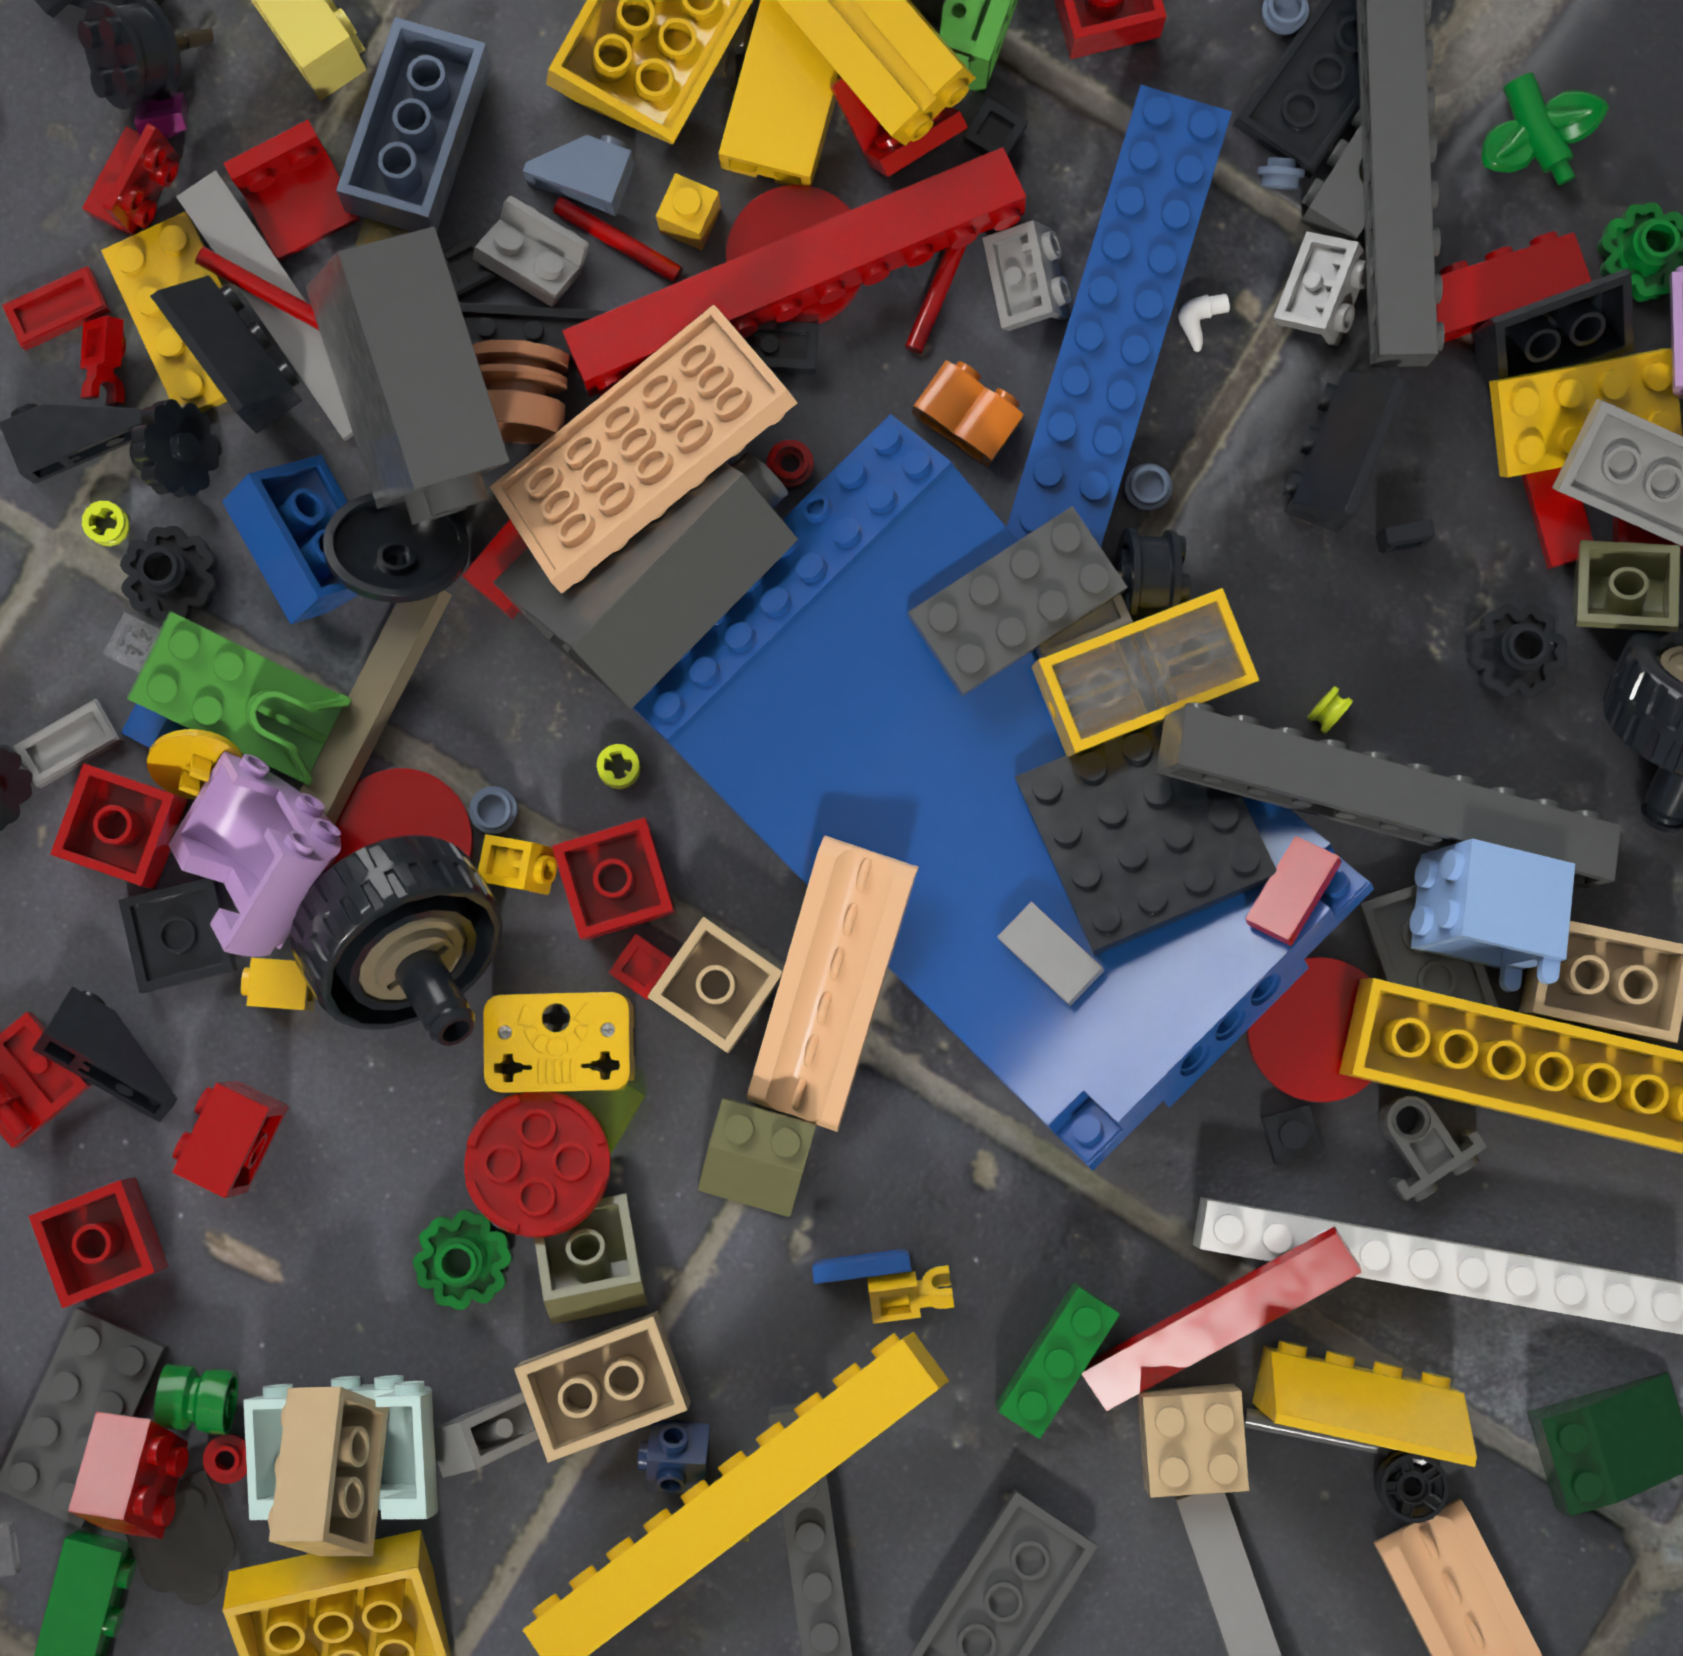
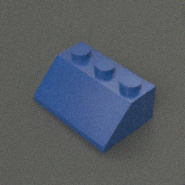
M322 455L248 473L222 501L290 624L326 614L358 596V594L346 588L333 576L325 561L323 549L325 529L332 516L348 501Z

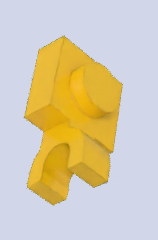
M949 1265L930 1269L925 1273L922 1280L918 1281L916 1280L915 1271L867 1277L873 1324L921 1318L920 1308H954L952 1288L938 1289L941 1286L951 1285Z

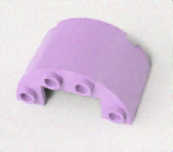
M224 751L212 770L209 780L203 785L168 845L182 871L224 883L240 914L219 908L210 923L224 952L251 957L268 956L275 947L278 949L282 947L291 932L292 922L301 901L312 885L330 869L341 850V840L339 837L341 832L323 813L325 805L319 799L307 793H300L294 787L270 773L269 766L258 757L244 754L240 758Z

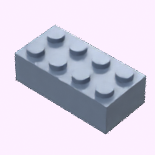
M394 18L336 190L346 213L412 232L434 226L436 232L438 231L492 68L486 43L401 18Z

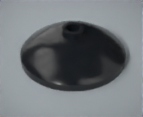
M368 493L349 501L332 516L325 529L323 549L326 564L333 576L352 592L376 601L405 603L434 596L450 587L460 577L469 557V537L463 521L456 513L412 525L405 501L377 509L373 493Z

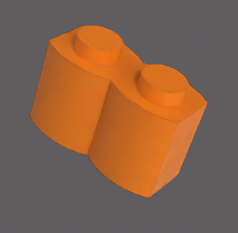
M946 360L914 404L911 414L931 430L950 440L967 455L989 467L1024 416L1018 409L1020 403L1015 397L1002 389L997 388L993 392L984 387L979 382L981 379L980 374L968 364L958 361L954 365Z

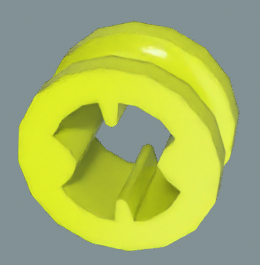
M97 501L86 508L82 516V527L84 533L91 540L102 546L112 547L126 539L130 531V521L124 510L110 501ZM108 512H113L110 517L117 522L115 529L107 528L104 535H98L102 530L95 526L97 519H105Z
M1336 686L1330 689L1307 716L1310 722L1314 720L1320 722V730L1324 734L1332 728L1353 703V700L1349 697L1346 699L1341 698L1338 694L1339 688Z
M610 745L602 750L597 758L596 767L598 774L604 784L612 789L621 790L628 788L636 782L640 775L641 766L638 756L632 748L626 745ZM617 754L622 755L625 762L632 763L631 771L624 770L626 777L621 779H615L612 771H605L607 761L613 763L611 757Z

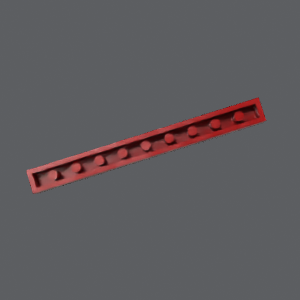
M1002 147L562 330L589 397L598 393L602 396L713 305L720 310L745 339L758 330V326L773 320L777 322L788 321L800 314L802 308L818 301L821 304L831 303L842 297L847 289L861 283L866 286L876 284L884 280L890 274V271L904 265L908 267L922 265L932 258L933 253L947 247L959 249L972 243L978 234L994 228L995 231H1002L1012 227L1025 214L1026 194Z

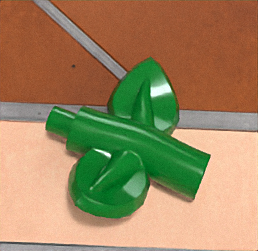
M1533 72L1515 78L1503 87L1514 120L1495 125L1486 135L1481 152L1484 167L1497 172L1511 173L1526 168L1535 157L1543 173L1552 172L1558 186L1570 182L1576 176L1569 164L1574 155L1568 144L1581 141L1593 133L1603 121L1609 105L1603 98L1580 90L1563 91L1551 98L1545 105Z

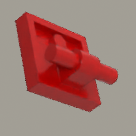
M25 1012L0 1033V1134L12 1149L20 1147L92 1086L90 1082L32 1050L45 1029L33 1012Z

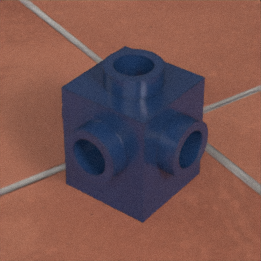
M670 1420L658 1421L650 1425L649 1440H640L638 1451V1470H646L647 1491H660L665 1494L685 1493L704 1479L707 1482L710 1424Z

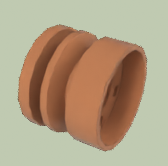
M487 340L473 344L503 442L543 444L564 427L565 404L546 395L559 394L567 390L568 381L562 374L569 371V354L558 348L525 340Z

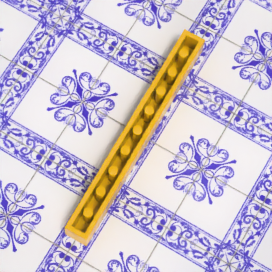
M912 1332L901 1340L895 1333L887 1337L871 1350L876 1359L862 1370L856 1362L832 1380L837 1387L835 1391L824 1399L818 1392L813 1394L794 1409L799 1418L788 1427L784 1428L781 1422L778 1421L756 1438V1441L761 1446L758 1450L746 1457L742 1450L718 1467L723 1476L711 1486L703 1479L680 1496L685 1504L681 1509L672 1515L665 1508L643 1525L648 1533L636 1543L629 1536L608 1551L605 1555L610 1560V1563L597 1572L592 1564L568 1583L574 1591L562 1600L554 1593L535 1607L532 1612L537 1619L525 1627L523 1632L540 1656H589L947 1384L950 1380L917 1335Z

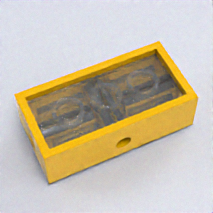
M1223 588L1041 658L1031 666L1067 757L1163 720L1165 715L1184 707L1186 703H1207L1259 681Z

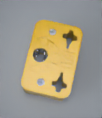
M615 992L493 996L485 1004L483 1012L485 1083L493 1091L501 1093L620 1091L626 1089L628 1081H634L633 1031V1028H635V1017L632 1002L627 997ZM562 1006L563 1012L570 1014L571 1018L570 1023L563 1024L562 1031L557 1032V1027L549 1024V1016L556 1014L557 1007ZM606 1053H610L611 1059L619 1061L620 1064L619 1070L611 1071L610 1079L608 1080L606 1073L597 1071V1069L587 1068L588 1065H597L598 1062H604L606 1060ZM512 1055L514 1062L522 1063L525 1066H532L531 1070H522V1072L515 1073L513 1082H511L510 1075L502 1074V1065L509 1064Z

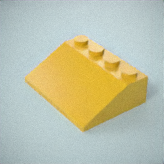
M587 0L548 68L546 85L592 111L673 145L753 0Z
M1279 1340L1277 1348L1263 1347L1252 1403L1275 1424L1475 1467L1477 1454L1465 1395L1463 1392L1450 1386L1451 1378L1429 1372H1422L1421 1380L1402 1376L1404 1368L1374 1361L1373 1369L1354 1365L1355 1357L1333 1351H1326L1325 1359L1306 1355L1308 1347Z
M421 1530L375 1539L373 1556H317L306 1554L229 1571L222 1610L239 1656H451L434 1570Z

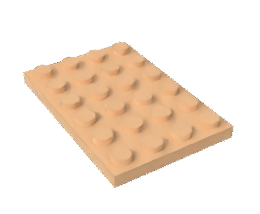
M713 305L493 483L490 489L550 582L562 594L573 584L582 581L594 567L610 554L623 548L628 540L647 524L660 518L667 511L668 507L688 491L701 485L709 474L730 457L738 455L745 448L746 444L767 427L779 422L785 413L797 404V401L720 310Z

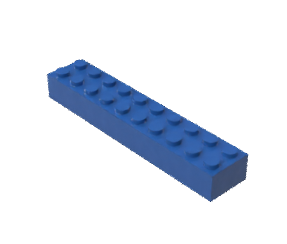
M1140 85L1007 523V528L1018 540L1073 506L1099 546H1102L1232 111Z

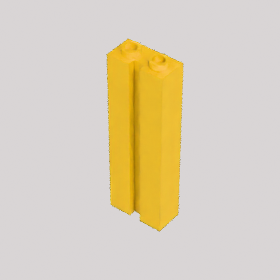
M760 0L718 153L721 169L756 178L757 175L773 178L775 183L786 186H813L836 102L830 89V84L841 76L776 0Z
M776 0L885 130L905 146L910 141L914 142L925 136L933 126L932 120L945 107L950 108L958 104L968 93V85L976 79L910 0Z

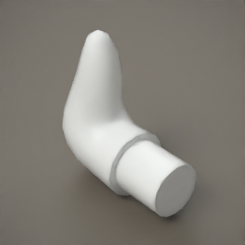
M1227 294L1199 296L1185 302L1180 308L1178 314L1179 323L1194 351L1199 352L1203 345L1200 320L1211 318L1212 315L1229 312L1230 305Z

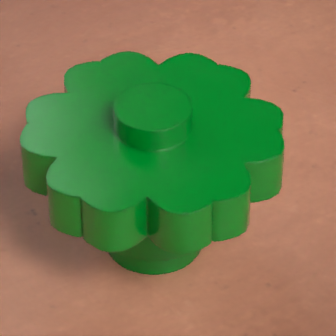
M1654 202L1629 206L1621 218L1612 219L1604 227L1602 238L1597 244L1598 253L1606 258L1600 267L1602 277L1627 268L1632 273V296L1634 299L1642 302L1649 299L1659 300L1664 298L1670 292L1671 272H1676V268L1683 266V216L1675 211L1663 215L1661 207Z
M463 1209L455 1215L454 1219L447 1216H439L419 1235V1242L424 1250L415 1255L412 1262L417 1272V1283L425 1289L434 1288V1300L441 1306H450L456 1310H463L472 1303L473 1299L481 1304H486L507 1284V1276L503 1268L511 1264L514 1259L513 1251L509 1247V1236L501 1230L492 1231V1222L482 1213L476 1214L472 1210Z

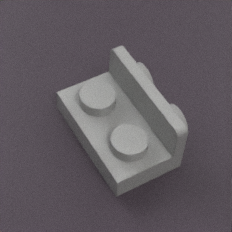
M509 196L503 203L498 222L475 246L472 259L553 308L582 274L589 244L576 233L539 213L535 208L524 204L513 196Z
M1032 220L982 238L1002 329L1011 331L1051 317L1060 321L1070 318L1068 304L1072 300L1071 290L1065 277L1061 276L1058 258L1062 256V248L1057 234L1051 228Z
M1306 231L1273 317L1277 324L1320 334L1328 344L1338 346L1343 333H1347L1353 324L1355 315L1354 304L1360 289H1364L1367 286L1366 253L1360 243Z

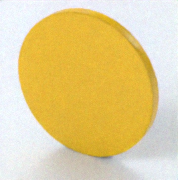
M183 729L167 733L151 745L147 756V769L151 778L164 790L183 798L196 799L205 782L209 780L212 770L224 751L240 758L243 757V754L233 742L219 734L199 729Z

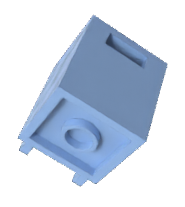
M1473 838L1421 854L1420 861L1415 870V883L1417 885L1416 903L1409 923L1412 932L1411 949L1500 969L1499 985L1505 992L1517 991L1521 986L1522 970L1536 966L1537 978L1542 984L1555 983L1559 978L1560 963L1566 960L1575 864Z

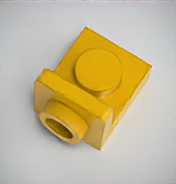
M485 834L478 871L487 884L548 895L557 874V862L553 848L550 846Z

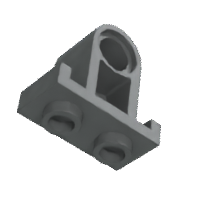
M1397 1095L1389 1098L1381 1106L1378 1113V1124L1381 1132L1411 1176L1406 1181L1393 1177L1386 1182L1396 1198L1407 1201L1412 1198L1414 1202H1419L1439 1189L1437 1180L1451 1171L1457 1176L1471 1169L1480 1161L1477 1154L1487 1148L1479 1133L1468 1129L1458 1134L1463 1143L1457 1146L1433 1108L1425 1100L1416 1096ZM1409 1106L1416 1113L1417 1123L1412 1131L1402 1133L1396 1124V1116L1402 1108Z

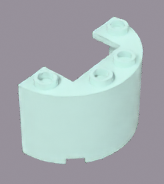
M404 1375L379 1376L374 1378V1384L362 1385L360 1376L332 1378L331 1387H343L373 1399L376 1402V1407H389L378 1510H381V1519H428L436 1515L438 1512L432 1389L425 1386L424 1381H404ZM293 1384L263 1386V1396L244 1399L249 1520H268L270 1509L274 1503L276 1487L275 1462L280 1454L283 1430L281 1413L286 1404L288 1388H293Z

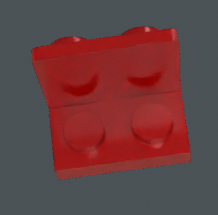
M842 77L830 84V89L869 166L887 177L968 128L959 110L945 107L932 120L933 126L925 136L917 141H910L905 146L885 130Z
M309 120L223 163L232 181L245 198L277 260H284L360 220V216L344 211L336 192L340 176Z
M148 123L139 137L137 131L126 126L82 209L88 215L130 236L139 233L142 228H147L153 221L157 211L156 201L163 188L169 187L174 182L179 171L178 161L180 156L157 127Z

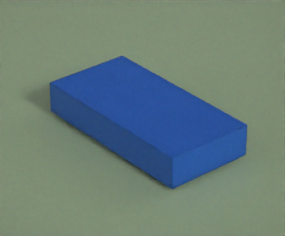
M906 1249L820 1259L812 1263L814 1284L911 1271L909 1252Z

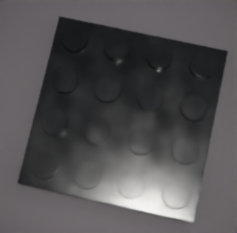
M1164 719L1067 757L1065 755L1015 777L1018 789L1094 956L1266 884L1269 878L1277 871L1242 796L1156 773Z

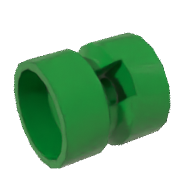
M166 1364L160 1374L155 1395V1422L166 1429L181 1431L187 1430L194 1422L197 1431L227 1435L233 1425L239 1392L238 1373L234 1370L213 1368L212 1370H206L200 1377L194 1366Z

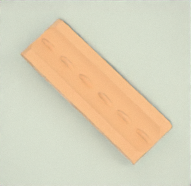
M826 835L823 837L747 1093V1101L794 1115L807 1122L838 1132L915 882L918 866Z
M1460 1498L1444 1506L1443 1510L1433 1519L1422 1523H1410L1373 1542L1430 1656H1542L1470 1512Z

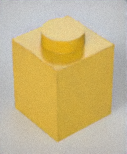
M675 173L656 214L660 233L703 251L721 211L719 192Z
M251 957L250 967L244 968L241 978V993L243 996H247L246 1006L314 1011L315 996L308 987L295 961Z

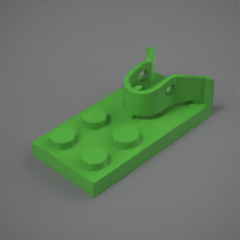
M946 0L943 4L940 36L976 77L968 85L969 89L985 94L1018 0Z
M170 611L126 698L189 729H199L219 734L233 742L242 754L256 756L269 767L309 786L313 780L310 773L342 708L349 706L352 701L351 698L345 695L338 694Z

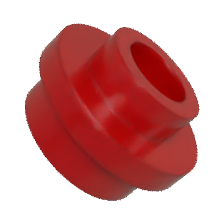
M784 440L774 445L769 451L766 466L786 488H794L804 484L810 478L814 468V460L811 451L805 444L796 440ZM788 457L797 459L799 462L798 469L794 472L784 471L781 467L784 459Z
M232 1433L219 1435L206 1446L203 1454V1465L205 1471L213 1480L223 1484H230L246 1476V1441L243 1437ZM222 1451H229L233 1454L235 1459L233 1467L226 1468L221 1465L219 1455Z

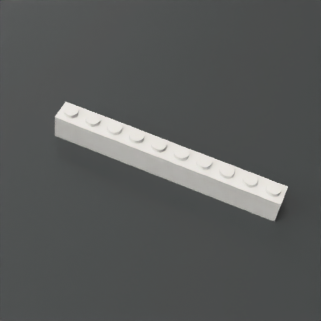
M1200 1197L1193 1245L1202 1250L1272 1261L1335 1226L1360 1264L1362 1273L1355 1277L1683 1335V1283L1678 1281Z

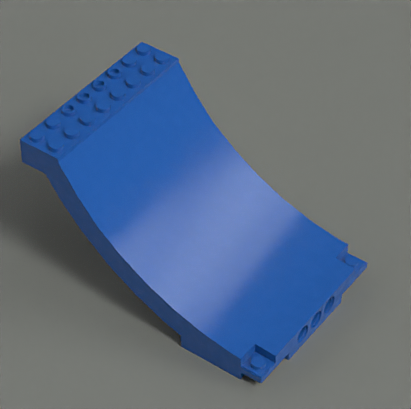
M890 414L782 519L798 540L632 709L807 887L819 847L825 835L919 867L888 969L964 1044L977 1060L1093 1171L1161 1102L1170 1108L1309 969L1304 959L1374 888L1371 882L1340 858L1341 865L1292 946L1249 926L1245 920L1266 885L1263 884L1094 956L1015 781L1016 776L1066 755L1031 668L1040 659L1036 649L961 697L907 616L910 610L1019 540L1003 524L949 459ZM1242 796L1275 867H1277L1295 836L1335 854L1331 844L1291 809ZM1030 902H1033L1104 969V972L1071 1006L1065 1003L1002 944L997 937Z

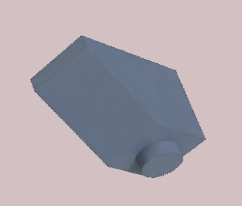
M585 135L526 162L523 174L530 187L558 197L563 196L569 201L616 217L635 163L632 151L627 149L628 146L623 141L608 135H602L600 139Z

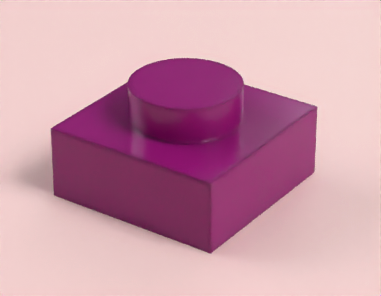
M184 92L176 93L172 98L163 101H155L151 98L141 100L136 106L134 120L139 137L148 123L157 127L166 139L179 134L180 131L187 130L189 108Z

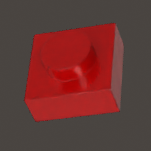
M635 933L608 973L649 1001L650 999L647 996L673 959Z

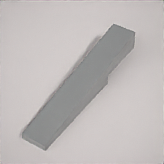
M216 170L176 196L215 253L306 302ZM239 288L343 440L346 441L354 436L320 331Z
M1226 1494L1184 1495L1175 1498L1227 1656H1281Z

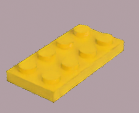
M185 211L101 251L169 399H174L179 404L194 403L200 412L204 413L227 402V400L150 297L157 290L208 275L219 288L223 287L219 276L195 264L198 252L205 245L196 225Z
M1671 348L1489 381L1500 477L1509 478L1563 467L1597 398L1683 437L1679 398L1673 394Z

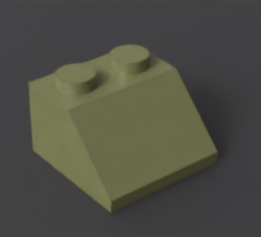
M1580 540L1574 573L1573 614L1576 626L1678 632L1680 545Z
M722 1098L709 1142L698 1191L790 1217L817 1124L730 1098Z
M626 1193L602 1198L597 1207L585 1220L566 1232L549 1237L534 1238L543 1301L551 1324L648 1305Z

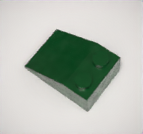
M1662 1372L1527 1412L1554 1505L1569 1516L1621 1502L1683 1474V1419L1668 1372Z

